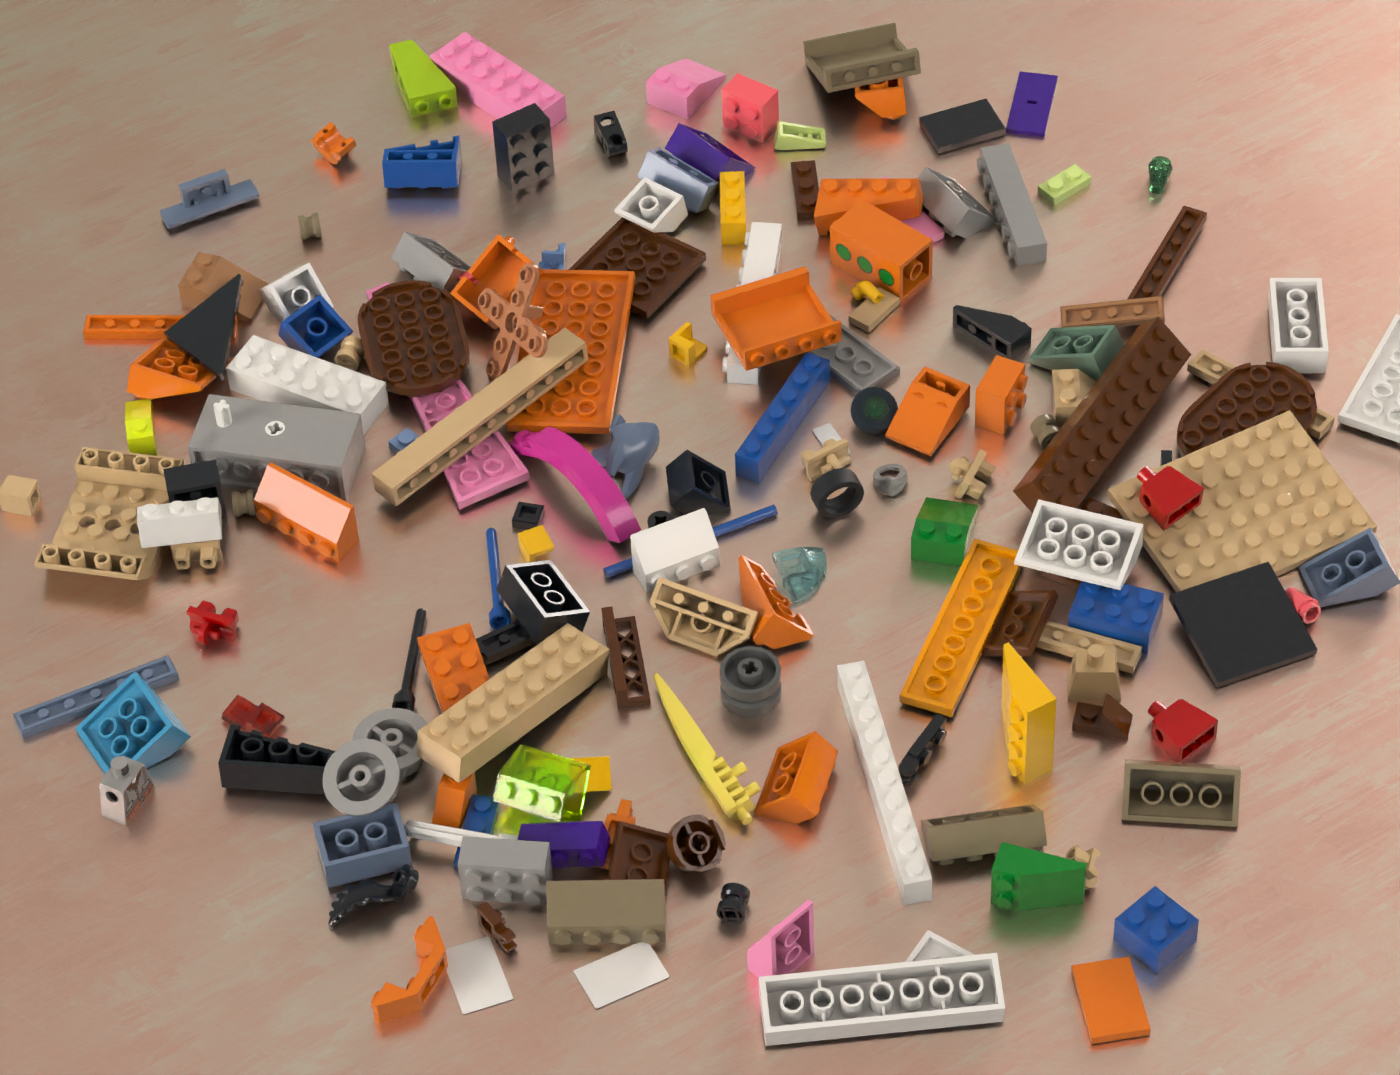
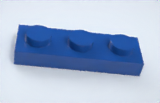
M472 794L463 829L493 835L501 806L500 798ZM459 846L457 847L456 855L454 858V869H458V859L461 847Z

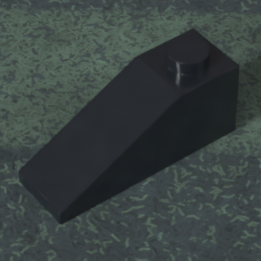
M960 305L953 307V326L1001 357L1014 360L1031 347L1032 328L1025 322H1021L1011 315Z

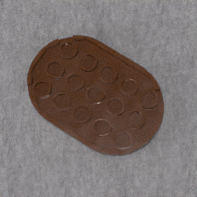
M400 281L376 290L372 293L373 297L366 304H362L358 313V328L367 368L371 377L386 382V390L408 397L439 393L454 384L466 371L470 359L468 340L458 303L446 289L440 290L432 287V283L426 281Z
M1266 362V365L1252 366L1251 363L1237 366L1225 373L1182 415L1177 429V447L1180 456L1188 455L1289 410L1308 434L1314 425L1317 412L1314 389L1299 372L1279 363Z

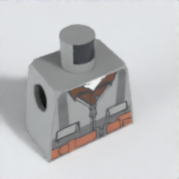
M117 756L111 760V767L99 784L101 814L105 818L127 825L154 788V784L143 763L125 756Z

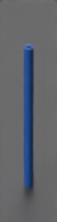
M773 504L712 527L715 537L777 515V508ZM632 558L603 568L605 577L609 578L633 569Z

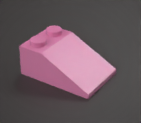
M683 59L660 67L646 81L647 104L688 120L726 79V74L689 59Z
M808 899L780 924L775 925L759 942H755L747 952L748 970L756 977L791 974L814 956L813 902Z

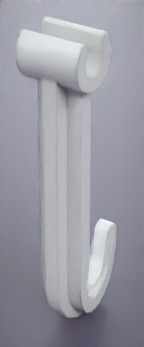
M407 820V823L404 824L405 833L409 837L461 847L463 836L518 839L517 835L499 833L498 836Z

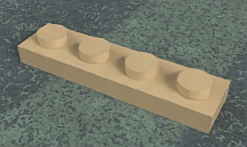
M1047 621L1036 646L1073 657L1075 652L1088 651L1091 645L1098 644L1105 651L1115 652L1118 670L1132 674L1142 654V646Z

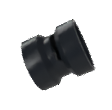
M739 883L725 884L721 890L722 900L718 903L717 916L727 923H740L745 919V905L749 902L750 891Z

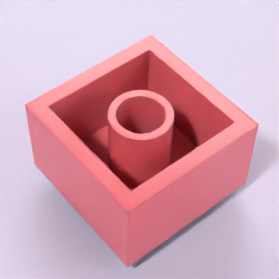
M737 73L721 89L723 126L764 143L774 133L777 121H779L778 90Z

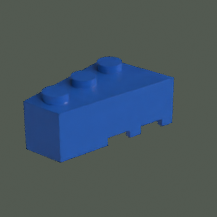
M460 135L453 136V141L444 143L432 140L428 146L416 148L415 144L384 149L382 160L384 187L395 189L403 187H417L420 189L427 187H458L462 164Z

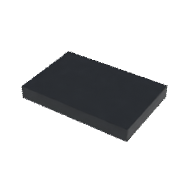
M987 98L919 117L920 126L938 154L1006 135L1005 126Z

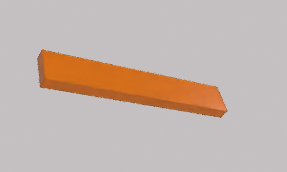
M86 315L83 336L84 339L166 338L164 332L185 315ZM235 315L236 324L234 329V335L231 338V340H235L238 325L237 315Z

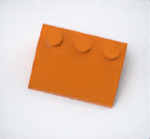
M816 731L778 747L754 813L757 816L793 824L813 819L820 811V803L823 794L828 788L827 783L830 774L835 768L838 750Z

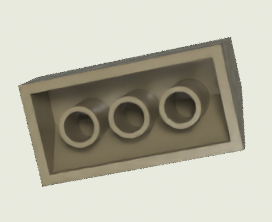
M1125 759L1122 820L1238 827L1241 768L1234 765Z
M1034 804L921 820L929 858L933 862L937 861V865L955 863L954 859L966 857V861L981 860L984 854L994 853V857H996L1002 842L1040 851L1041 846H1047L1043 811Z
M664 879L546 881L549 944L596 945L616 943L623 945L639 942L647 944L666 943L667 914Z

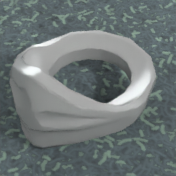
M898 464L880 466L873 474L875 486L882 493L892 497L904 488L908 480L906 469ZM888 470L900 472L896 477L884 478L880 476L882 472Z

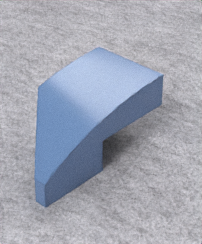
M566 243L559 244L558 249L555 251L545 250L541 252L542 261L539 262V268L564 270Z

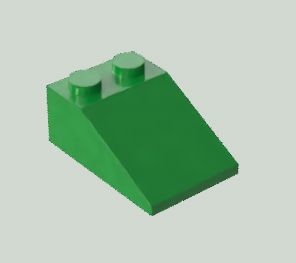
M926 497L916 517L911 536V560L961 567L969 549L979 505Z
M1002 842L992 867L991 904L1003 909H1013L1016 911L1082 904L1085 899L1087 864Z

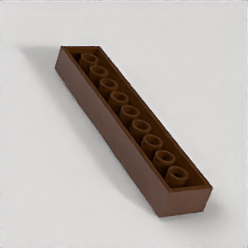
M1159 317L1140 325L1013 490L1016 496L1032 513L1038 499L1077 508L1192 355Z

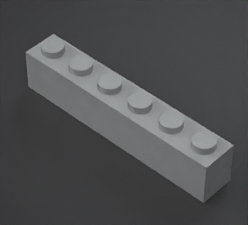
M1006 143L980 148V158H977L978 172L983 173V185L985 190L989 189V201L991 206H995L997 223L1001 222L1002 224L1001 232L1003 239L1008 240L1007 246L1010 257L1014 256L1017 266L1045 262L1047 260V241L1010 144Z

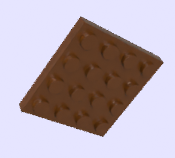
M622 217L568 270L634 271L635 284L630 311L648 319L706 261V253L663 232L653 233Z

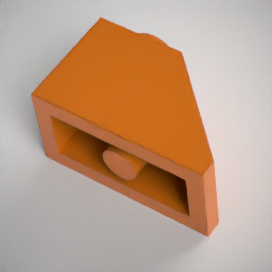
M475 772L460 783L443 773L438 785L432 824L462 828L472 794L476 795L477 792Z

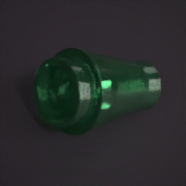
M1157 156L1148 164L1149 190L1154 194H1162L1173 166L1168 158Z

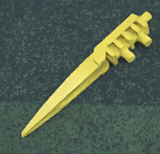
M656 672L654 674V681L665 710L695 768L727 817L733 821L740 819L743 825H748L752 821L749 813L756 808L750 797L761 791L756 781L745 788L741 786L737 777L748 771L744 763L740 762L730 769L723 757L718 758L688 711Z

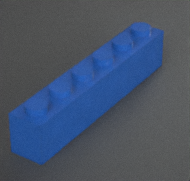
M806 352L735 453V473L737 477L760 484L830 383L829 359Z

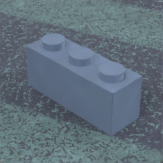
M660 147L647 152L637 176L640 179L646 177L683 195L687 210L694 213L709 209L719 182Z

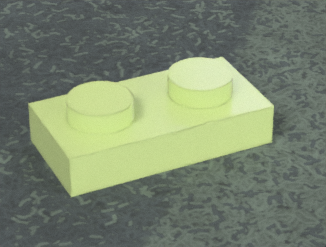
M1074 164L1038 185V194L1055 206L1089 186L1092 177Z

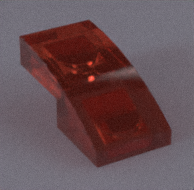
M238 694L224 710L221 719L229 724L240 726L241 730L248 733L256 730L263 732L264 737L270 738L284 721L285 716L264 703L257 706Z

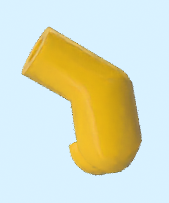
M867 280L857 282L855 287L850 290V294L856 300H861L863 296H867L875 304L879 303L884 297Z

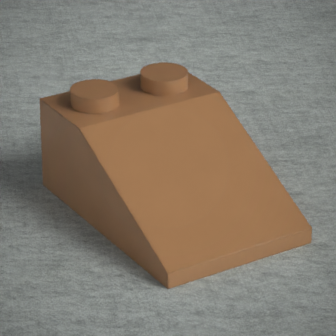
M198 252L180 281L178 288L182 307L194 309L232 278L240 274L244 283L240 289L241 299L236 315L238 320L252 322L264 302L258 290L268 285V283L221 256Z

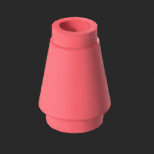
M1294 587L1285 590L1302 622L1309 624L1319 617L1321 608L1316 599L1300 592Z

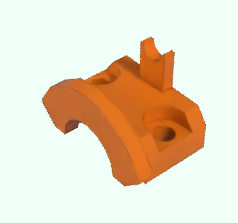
M332 122L327 124L310 140L316 150L332 164H338L345 154L356 147L355 140L352 137L345 139Z

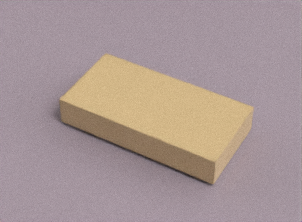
M880 287L878 290L884 297L879 303L875 304L867 298L848 316L849 323L868 333L900 304L899 297Z

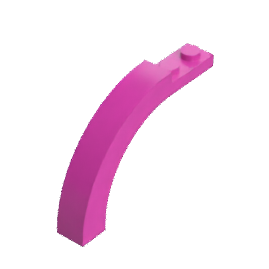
M548 426L538 433L523 430L514 435L515 439L508 442L515 454L542 459L559 470L585 499L601 525L607 540L621 543L628 539L630 535L641 531L634 513L615 482L600 463L572 437L556 428Z

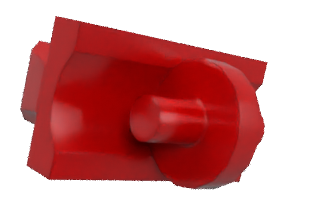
M203 600L197 608L190 606L186 611L190 617L189 627L192 633L198 634L199 643L207 645L211 639L219 640V638L234 642L237 638L236 625L239 618L236 610L226 608L221 615L216 614L215 606L211 602Z

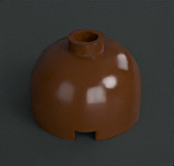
M696 814L684 817L672 826L667 834L666 848L669 858L676 867L685 872L699 873L711 870L720 863V857L722 856V851L725 850L726 842L722 829L713 819L709 820L703 817L704 815Z

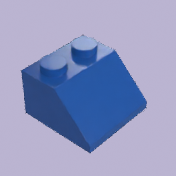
M319 294L281 322L278 336L289 348L319 358L340 343L345 337L351 335L353 330Z

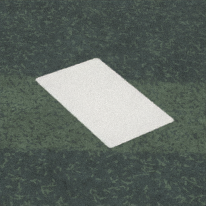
M489 936L446 949L448 961L446 972L462 1014H468L513 999Z
M644 942L633 944L573 971L596 1009L669 978V974L651 945Z

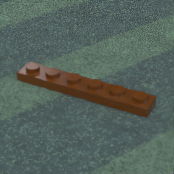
M1187 206L1182 207L1128 299L1156 297L1163 294L1206 222L1207 212Z

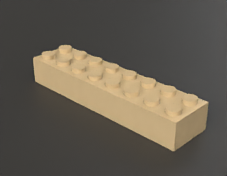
M567 623L418 730L417 756L458 783L462 782L605 676L608 671L610 649Z

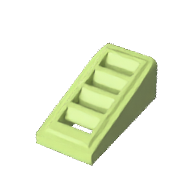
M777 121L773 136L774 150L825 148L824 128Z

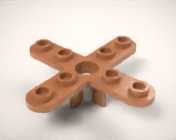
M526 263L521 268L510 303L494 289L489 288L484 289L478 297V306L481 312L500 328L490 361L486 366V373L492 382L507 371L516 343L532 357L541 358L547 351V332L531 322L532 319L538 320L539 317L541 318L544 310L543 307L530 305L539 280V269L535 263Z

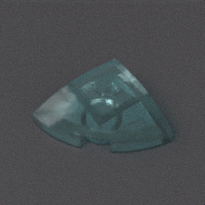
M798 547L772 553L773 562L783 579V587L793 605L809 598L819 589L818 581L822 574L825 577L827 572V559L823 548Z

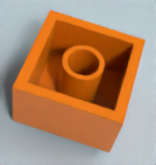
M998 355L995 356L976 388V427L1004 435L1008 427L1014 425L1017 411L1019 408H1024L1027 400V394L1024 393L1028 376L1025 375L1024 363Z

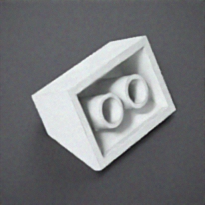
M205 497L193 501H173L167 504H146L137 507V524L141 548L222 539V509L219 499Z
M705 508L630 535L633 572L646 593L655 589L659 577L677 582L720 565L719 546Z

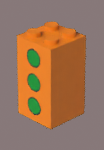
M862 199L858 204L852 206L842 217L831 224L829 229L830 263L861 281H870L877 289L880 287L900 298V303L932 277L933 240Z

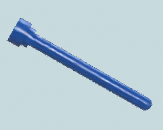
M489 528L486 531L493 599V608L489 612V624L493 629L497 630L511 623V614L504 606V600L496 590L501 578L497 533L494 528Z

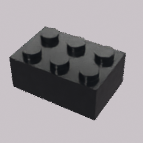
M536 103L492 121L497 175L512 193L555 174L550 119Z
M552 560L505 565L496 590L535 643L542 642L567 623L583 632L590 611Z

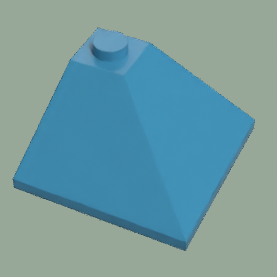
M135 671L75 728L105 773L111 767V760L117 756H125L141 762L147 769L170 757L191 737L176 715Z

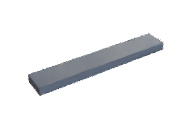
M169 655L16 712L13 714L14 721L23 739L91 714L134 671L142 677L152 690L178 681V672Z

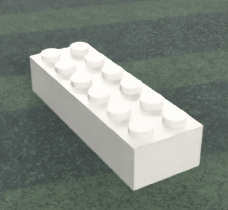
M255 335L248 340L226 367L229 388L232 391L260 401L361 414L364 435L389 404L386 382Z

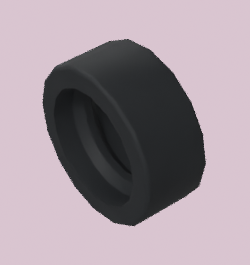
M838 468L820 476L812 485L810 495L822 516L837 518L849 514L858 507L863 499L864 489L852 470ZM848 487L839 496L827 499L834 491Z

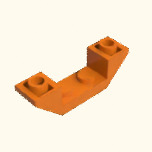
M428 916L423 926L420 925L414 934L417 955L424 957L416 977H412L409 980L406 989L386 982L382 989L374 994L371 1000L374 1021L382 1023L420 1011L448 967L446 949L433 917Z

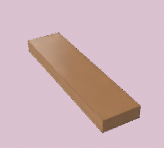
M1163 296L1060 306L1062 328L1116 325V327L1142 325L1156 317H1159L1165 323Z

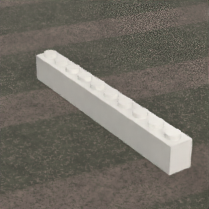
M859 661L837 665V688L903 905L931 901V873L865 662Z

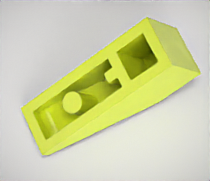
M151 399L125 402V425L130 453L157 456Z

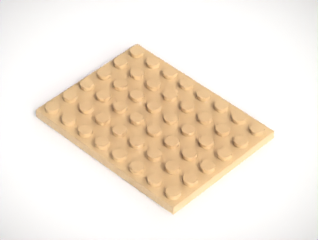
M1290 410L1153 469L1157 474L1165 467L1172 466L1204 488L1201 504L1165 531L1160 528L1141 504L1139 496L1143 483L1137 477L1111 487L1107 492V496L1124 520L1144 524L1143 546L1176 592L1268 561L1276 576H1280L1298 568L1370 527L1376 533L1378 527Z

